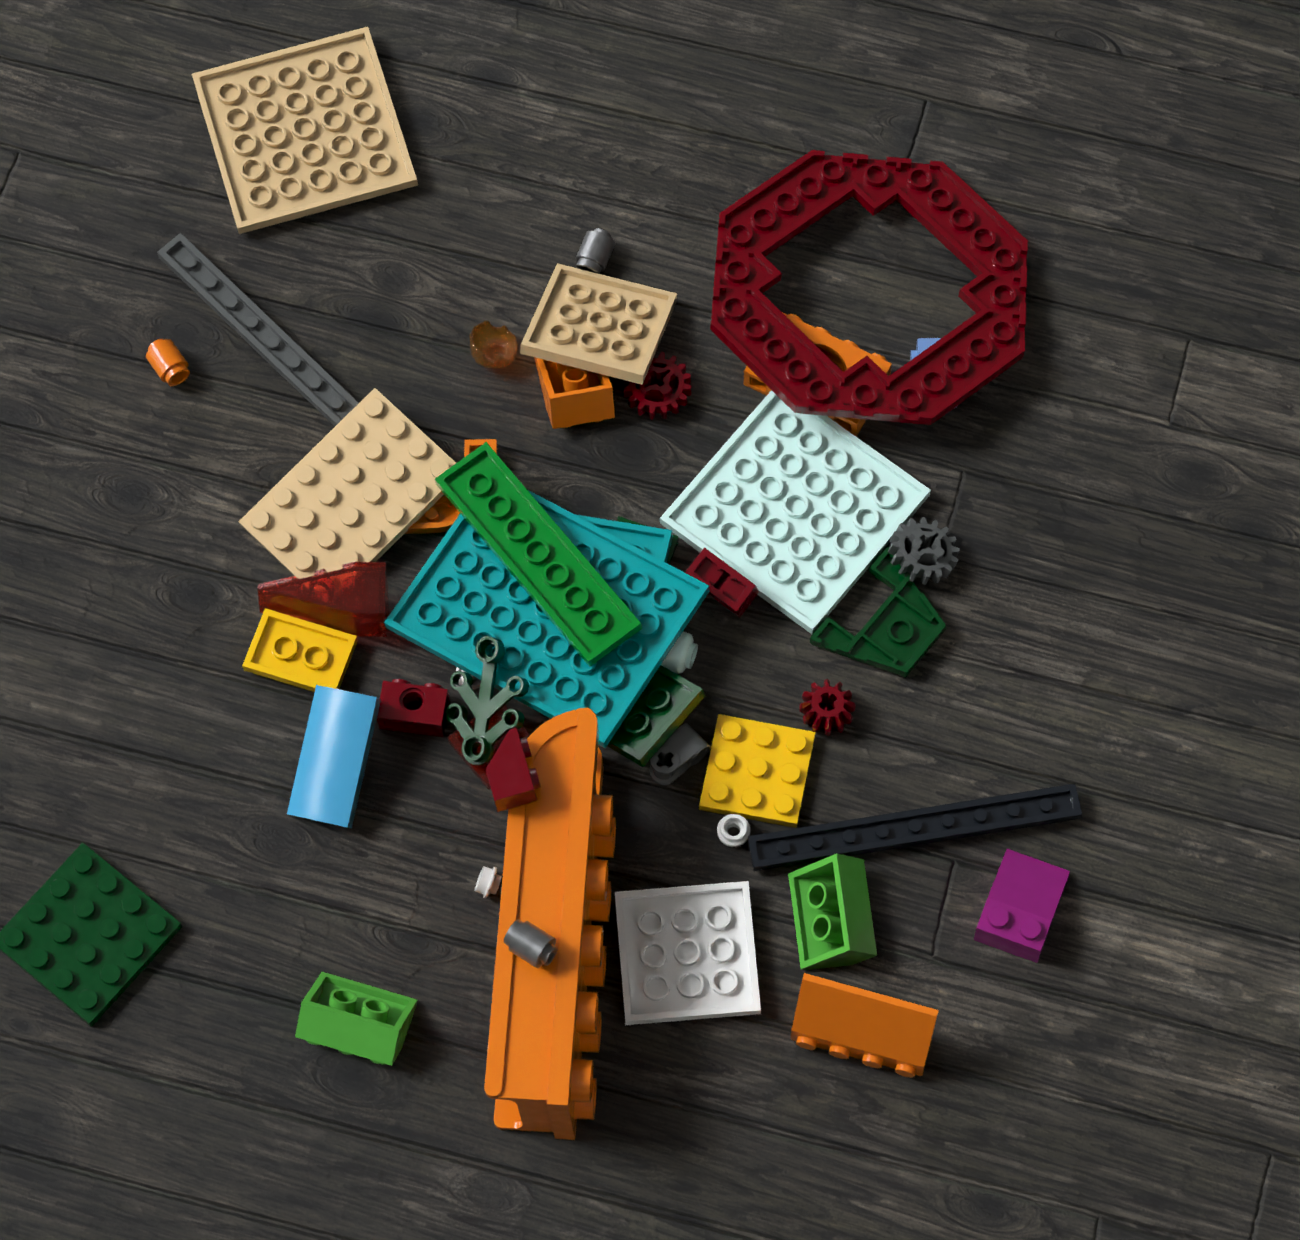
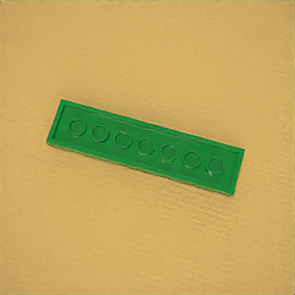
M487 442L435 478V483L589 667L642 629L641 622Z

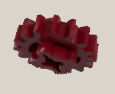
M661 352L658 358H653L643 385L639 384L638 389L636 388L637 383L623 380V385L626 386L623 388L624 397L629 398L628 406L633 408L638 405V415L641 416L647 411L652 420L656 413H660L663 419H667V411L669 410L674 414H678V404L686 406V396L691 395V385H689L691 383V375L686 373V365L682 363L677 366L676 356L673 355L667 360L665 359V353ZM678 382V389L673 394L672 389L675 387V383Z

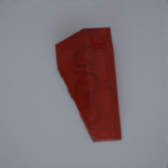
M351 562L343 564V568L336 571L326 572L325 569L315 571L314 576L299 579L291 576L258 584L257 590L261 613L266 608L355 636L387 637V628L384 622L389 616L390 609L386 562Z

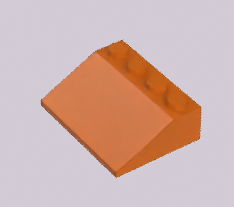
M804 973L791 1030V1040L796 1041V1045L804 1049L815 1050L816 1047L829 1050L830 1055L836 1058L848 1059L851 1056L861 1059L862 1063L866 1066L881 1068L883 1065L894 1068L895 1072L901 1076L913 1078L915 1075H923L939 1010Z

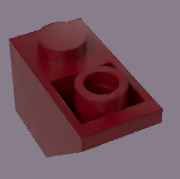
M517 727L508 731L486 768L498 812L537 801L534 789L541 788L536 769H528L525 759L532 757L527 737L519 738Z

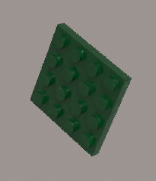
M82 842L0 931V951L92 1027L179 932L182 925Z

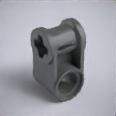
M688 723L681 725L650 759L649 774L651 779L659 785L673 783L685 771L696 765L706 756L711 748L710 745Z

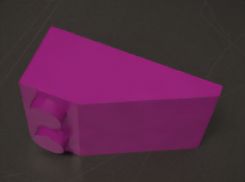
M1006 849L979 919L974 940L1037 963L1070 871Z

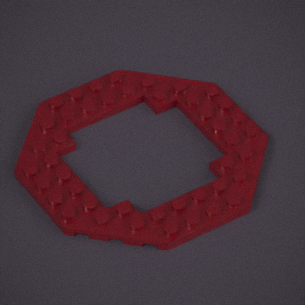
M811 150L720 212L710 330L794 413L932 425L1024 357L1028 240L943 161L930 160V164L912 163V159L886 157V160L868 159V155L843 153V156L824 155L825 151ZM852 196L873 216L894 201H897L977 276L959 290L958 295L976 314L890 376L868 356H865L843 372L763 294L781 281L782 273L765 256Z

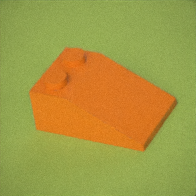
M534 357L547 413L553 429L568 428L573 425L615 418L613 388L609 376Z

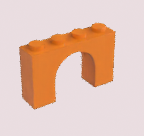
M783 313L843 372L865 356H868L888 376L891 375L892 363L888 362L882 355L877 353L870 354L860 349L857 344L850 340L843 341L832 336L828 330L822 327L815 328L804 323L797 315ZM746 366L743 385L767 396L771 389ZM828 416L856 437L867 420Z

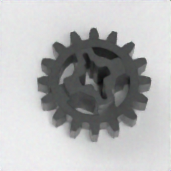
M922 517L919 523H916L913 518H909L906 525L900 523L889 541L891 545L888 553L894 555L891 564H900L901 569L898 572L900 575L908 572L910 574V581L913 582L916 577H919L923 585H926L929 578L935 584L939 583L941 577L947 579L958 562L956 557L960 551V548L953 546L957 540L956 537H947L946 535L949 528L945 527L940 530L937 528V520H934L930 525L927 524L925 517Z

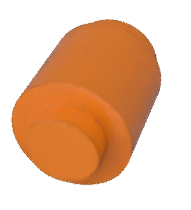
M157 339L149 345L146 359L163 382L168 383L169 386H176L188 378L190 374L189 364L171 339Z

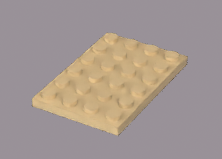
M374 388L238 522L329 609L408 531L410 526L417 522L444 495L436 485L435 478L455 465L456 462Z

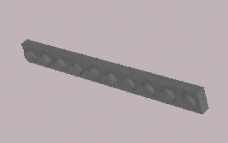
M181 233L178 234L157 252L159 259L331 424L336 426L359 404Z

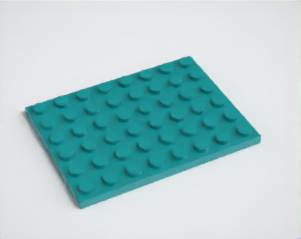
M529 491L642 624V629L589 667L466 519L459 514L385 620V627L480 680L483 662L476 656V644L485 636L500 639L505 647V655L497 663L494 688L501 691L512 676L525 678L529 683L527 694L523 697L515 696L514 699L551 719L578 708H590L596 714L598 721V745L606 748L710 592L709 585ZM495 646L491 650L492 656L495 652ZM519 681L515 684L516 692L520 689Z

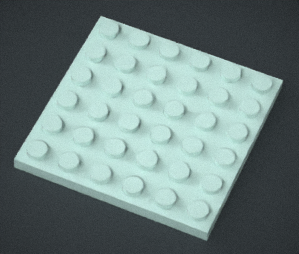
M771 390L660 517V524L672 530L675 535L697 551L701 552L705 547L755 584L758 589V595L813 634L887 547L899 524H906L909 518L914 515L930 496L931 490L828 416L794 413Z

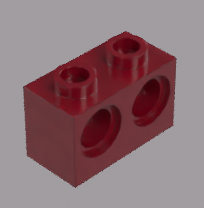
M705 547L685 572L709 585L710 592L708 595L739 618L758 595V589L755 584Z

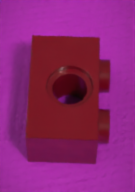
M393 679L392 682L383 681L380 694L381 702L377 715L379 729L444 737L447 720L445 711L450 703L448 689H444L441 685L435 683H426L424 686L413 685L404 679ZM413 701L422 704L417 710H408L406 708Z

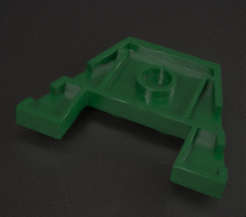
M887 547L870 567L869 573L894 590L856 636L827 617L810 637L809 643L833 653L907 677L944 633L946 624L923 593L921 594L915 584L910 581V574L906 572L900 575L898 573L901 569L900 564H891L894 555L888 553L889 547Z

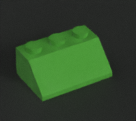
M836 853L788 873L800 968L802 970L854 965L877 956L864 859Z
M321 972L301 1002L295 1037L306 1040L312 1045L327 1046L337 1049L346 1055L354 1054L370 1059L376 1064L392 1066L402 1050L418 1000Z

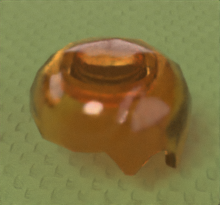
M484 321L474 326L469 335L471 355L476 363L482 367L502 369L515 360L518 353L517 338L505 325L494 327L490 321Z

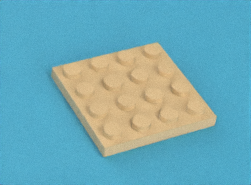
M557 263L523 338L520 354L643 385L676 304L677 293Z

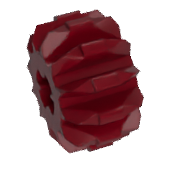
M828 679L824 680L823 687L813 682L811 684L812 692H803L802 699L804 702L799 705V711L805 714L803 716V723L805 725L813 723V732L817 733L820 728H825V735L828 737L831 735V728L834 727L836 731L841 733L844 730L843 723H852L853 716L851 713L855 711L856 705L850 701L852 698L850 690L841 692L843 686L841 682H838L834 687L830 686ZM828 704L825 710H823L822 705ZM832 705L833 710L827 711V708Z

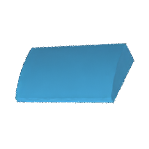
M316 685L288 806V815L352 829L381 699Z

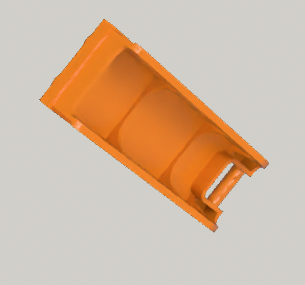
M578 708L557 715L539 726L527 738L532 757L525 759L528 769H536L541 788L534 789L537 801L508 809L484 1085L486 1095L491 1099H495L494 1124L499 1130L553 1132L555 1139L575 1140L577 1119L594 1120L597 1079L593 1078V1060L581 1058L582 1052L599 1053L602 1013L598 1011V992H587V986L604 987L607 951L606 946H603V926L592 925V921L609 922L611 881H608V860H598L597 857L613 858L616 840L613 795H602L604 767L602 753L598 747V721L596 714L590 708ZM519 919L522 922L529 921L556 938L555 947L558 948V951L548 966L543 964L541 967L536 968L510 952L509 946L504 944V937L516 920Z

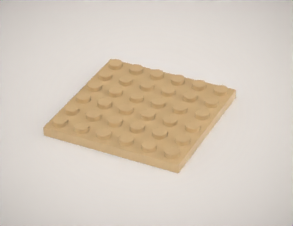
M368 27L192 74L239 234L418 186L416 174Z

